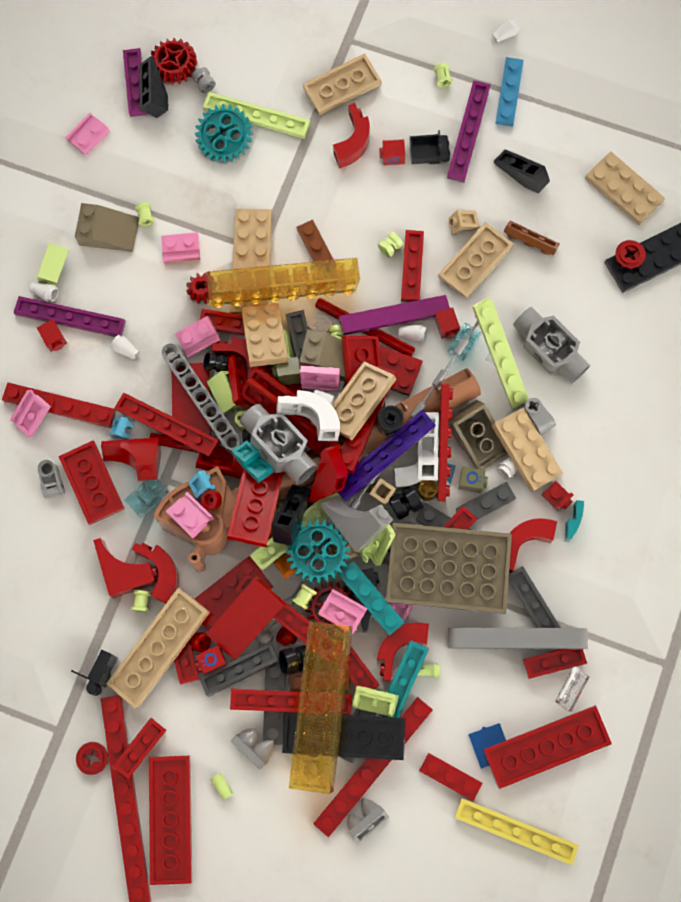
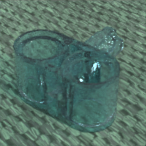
M466 322L448 347V353L454 356L455 353L453 351L463 337L466 338L473 326ZM475 328L468 338L469 343L461 355L456 356L462 361L466 359L479 339L481 331Z

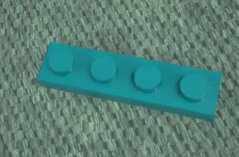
M354 561L342 570V574L338 573L340 578L389 636L405 623Z
M412 640L408 644L387 691L388 693L399 695L395 715L392 718L399 717L429 651L428 647ZM378 714V715H380V716H382V717H389V716H386V715Z

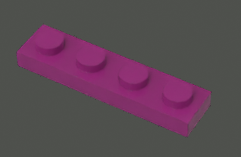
M141 49L123 50L130 117L148 115L140 110Z

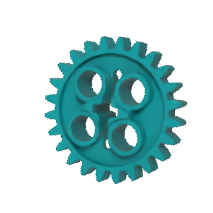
M222 104L221 109L215 105L214 111L208 108L209 114L207 115L203 112L204 120L199 118L198 120L201 125L195 126L199 130V132H195V136L198 137L195 141L197 144H200L198 148L200 151L204 150L203 155H209L208 158L210 160H213L215 157L217 163H219L220 159H222L224 164H226L227 159L233 162V157L239 160L240 153L245 155L243 149H250L247 142H253L252 138L249 137L254 135L253 131L249 130L252 128V124L248 123L250 121L249 118L245 117L244 111L239 113L238 107L233 110L231 104L228 106V109H226L224 104ZM225 119H231L229 124H223ZM216 128L213 134H208L209 129ZM239 133L240 137L237 140H233V135ZM219 143H225L222 149H217Z
M316 519L315 525H312L310 520L307 527L301 524L302 530L299 531L293 545H287V547L291 548V550L286 551V555L291 556L287 559V562L293 563L290 569H297L295 572L296 576L303 574V581L309 577L310 584L313 583L314 579H317L318 584L321 583V579H325L326 583H328V577L330 576L335 580L336 572L342 574L340 567L347 568L344 560H350V557L345 555L351 552L350 548L345 547L349 545L348 541H343L344 536L342 534L339 535L340 531L338 528L334 530L333 522L327 526L326 520L319 524L318 519ZM315 534L323 535V539L320 542L312 540ZM327 539H331L330 542L323 546ZM335 547L338 551L335 555L327 554L328 548ZM302 548L309 549V554L303 557L299 555V551ZM315 549H317V550H320V549H321L322 554L320 555V554L317 553V554L315 555V551H314V550H315ZM312 558L311 562L306 565L305 563ZM317 561L324 563L323 568L320 570L313 568L314 563Z

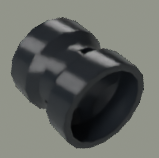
M206 352L203 360V368L205 370L211 371L214 369L216 372L226 370L228 365L227 355H216L214 352Z

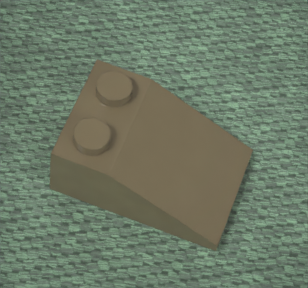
M81 203L75 239L79 246L133 252L139 217L101 205Z
M307 329L299 362L300 370L301 366L340 368V381L346 382L342 340L325 332Z
M478 400L453 415L452 419L448 420V426L452 427L454 437L475 467L484 470L508 453L491 426L495 421L487 406Z

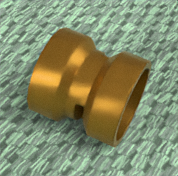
M422 480L418 488L419 497L424 501L433 500L438 492L437 483L435 480Z

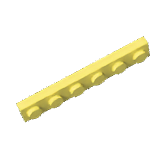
M463 798L460 800L454 817L570 865H573L579 847L575 843Z

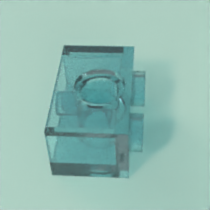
M159 479L145 480L124 501L142 518L169 493V490Z

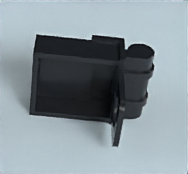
M438 130L437 134L410 136L411 164L429 163L431 165L440 164V160L442 162L450 161L451 153L449 151L448 136L440 135V130Z
M101 649L88 677L73 670L71 672L88 679L87 692L93 696H98L102 693L101 686L106 688V683L111 678V671L118 657Z

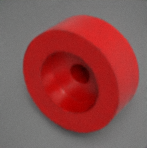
M206 490L202 494L201 504L206 510H216L220 507L222 498L218 491Z
M282 626L276 635V641L283 646H287L290 643L295 644L297 637Z
M196 632L190 638L192 649L200 653L208 650L211 638L204 632Z

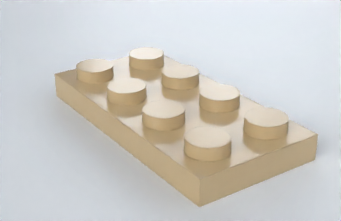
M364 53L302 85L320 116L382 85V80Z
M612 151L585 177L638 225L665 200L664 196Z
M485 222L442 269L438 277L467 299L508 254L514 244Z
M279 304L241 307L250 367L288 363Z
M365 361L332 404L339 418L340 435L350 440L354 439L396 381L393 374Z
M524 407L491 425L530 492L563 474Z

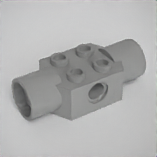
M529 307L513 323V326L526 338L524 348L549 373L559 371L572 384L590 367V364L577 352L580 341L554 315L543 318L533 307Z
M256 404L243 414L240 423L251 434L250 443L259 450L260 456L273 467L274 473L286 472L297 485L302 484L314 474L317 465L305 453L308 440L282 413L270 415L261 404Z

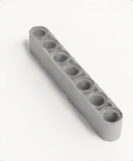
M172 343L166 344L162 348V356L225 450L233 455L231 451L242 444L239 436L178 347ZM170 352H176L173 357H167ZM179 367H186L183 372H177ZM191 381L196 382V384L193 387L187 386L188 383ZM200 396H206L203 402L197 401ZM210 411L217 412L214 417H208ZM220 426H227L224 432H218ZM231 441L238 442L235 447H228V444Z
M448 628V648L588 649L587 628Z

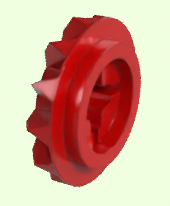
M626 240L618 245L615 256L617 263H620L622 267L632 269L638 268L644 262L646 253L644 247L637 241ZM627 252L635 253L633 259L631 257L625 258Z
M88 742L82 745L76 754L77 767L87 775H96L102 772L108 764V753L105 747L98 742ZM93 752H95V757L98 758L100 762H93L90 765V760L87 759L85 755H92Z

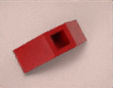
M336 445L325 448L320 454L319 467L315 471L314 484L310 488L311 494L308 501L311 503L344 489L348 470Z

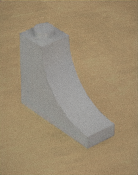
M337 496L321 504L322 509L355 552L368 547L393 521L382 505L369 511H358L344 504Z

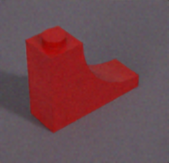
M159 437L101 441L104 461L121 462L131 466L137 473L138 481L158 479L161 459Z
M103 539L93 540L110 597L116 598L131 593L133 590H140L157 584L156 578L159 577L156 566L153 567L149 562L144 564L122 562L110 553Z

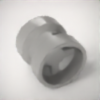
M206 67L199 68L192 74V78L195 83H198V89L201 93H207L215 87L216 82L210 77V72Z

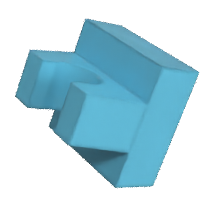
M117 417L114 420L109 436L130 439L131 435L126 434L125 428L132 429L134 424L129 422L127 418Z
M198 471L188 482L196 499L201 498L206 490L216 489L215 485L210 484L209 480L211 477L205 471Z

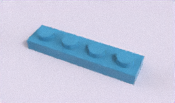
M506 57L495 124L513 127L523 59Z

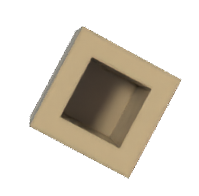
M378 477L374 484H370L366 492L386 505L396 488Z

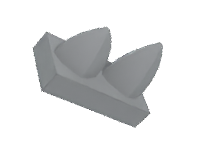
M254 728L246 729L235 735L231 742L260 770L269 762L268 759L273 751L274 740H267L253 747L257 738V730Z
M362 799L361 801L362 812L365 818L362 819L355 815H349L347 820L348 833L357 844L389 818L380 805L368 799Z

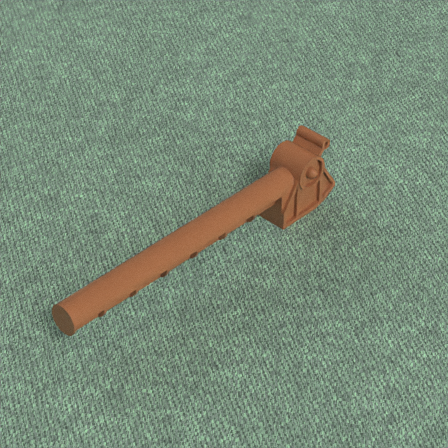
M468 368L444 379L441 383L450 384V388H453V400H449V408H452V410L481 395L478 382ZM441 384L438 388L435 387L425 402L426 407L424 408V412H437L439 417ZM433 386L395 405L403 413L404 420L402 426L412 418L410 415L420 401L423 402ZM376 423L361 458L372 453L390 437L380 433ZM339 434L338 441L335 442L343 447L346 437ZM310 449L305 453L316 463L318 468L321 460L320 455ZM218 466L205 473L210 475V484L215 485V490L220 493L222 498L221 505L216 510H207L214 519L210 520L207 526L193 539L166 513V510L178 499H182L186 492L202 506L201 498H195L188 482L178 486L166 495L153 514L162 530L195 547L194 552L189 554L188 559L198 573L203 572L206 568L204 563L206 555L219 554L228 544L227 529L230 526L239 489L238 487L232 491L230 490ZM284 472L277 502L286 498L292 485L307 487L313 484L316 477L315 472L309 479L299 485Z

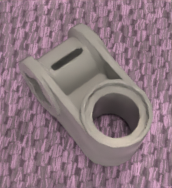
M529 398L523 405L540 435L556 426L554 418L539 399ZM529 406H530V407H533V406H534V407H535V410H534V409L530 410V409H529Z
M50 460L41 461L38 464V473L44 498L47 499L50 495L58 493L65 494L58 466ZM52 466V471L49 474H45V468Z

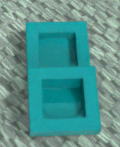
M247 440L231 451L240 465L258 483L273 473V467L260 456L259 450Z
M576 500L573 504V519H568L565 523V542H569L579 528L583 516L584 501Z

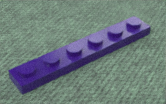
M422 409L358 463L354 474L348 473L344 489L338 492L345 502L436 426Z

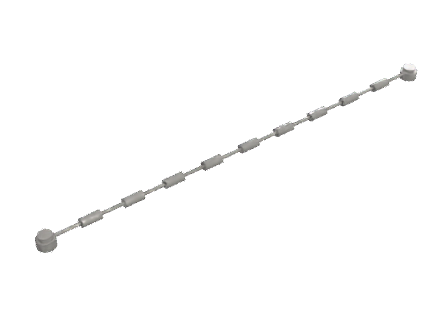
M478 321L466 338L463 337L453 351L455 354L444 370L441 369L432 382L433 387L423 402L420 401L410 415L412 418L422 409L424 410L426 407L425 402L435 387L438 388L448 374L446 371L456 356H460L469 343L468 338L477 327ZM380 473L367 483L357 499H353L349 505L350 508L355 510L361 503L359 500L371 483L374 484ZM327 539L326 542H325V544H324V546H325L328 542H330L331 539ZM315 562L314 565H313V568H314V569L317 568V567L315 566V565L317 564V562ZM302 580L292 596L287 597L285 600L290 606L293 604L292 599L305 581ZM276 620L267 632L263 630L257 638L259 645L264 646L272 641L274 635L270 632L276 625Z

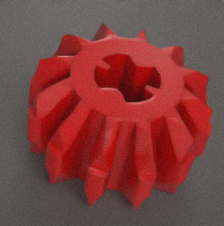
M197 273L196 278L190 276L191 282L186 284L188 288L186 293L190 295V300H196L197 304H200L201 301L207 304V299L213 301V295L217 294V289H215L217 288V283L213 282L214 278L212 276L208 277L207 273H204L202 276Z

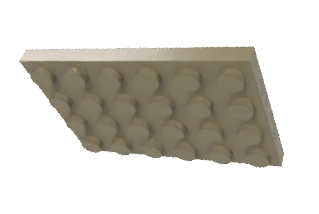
M393 523L392 529L395 537L390 549L386 602L506 614L512 534Z

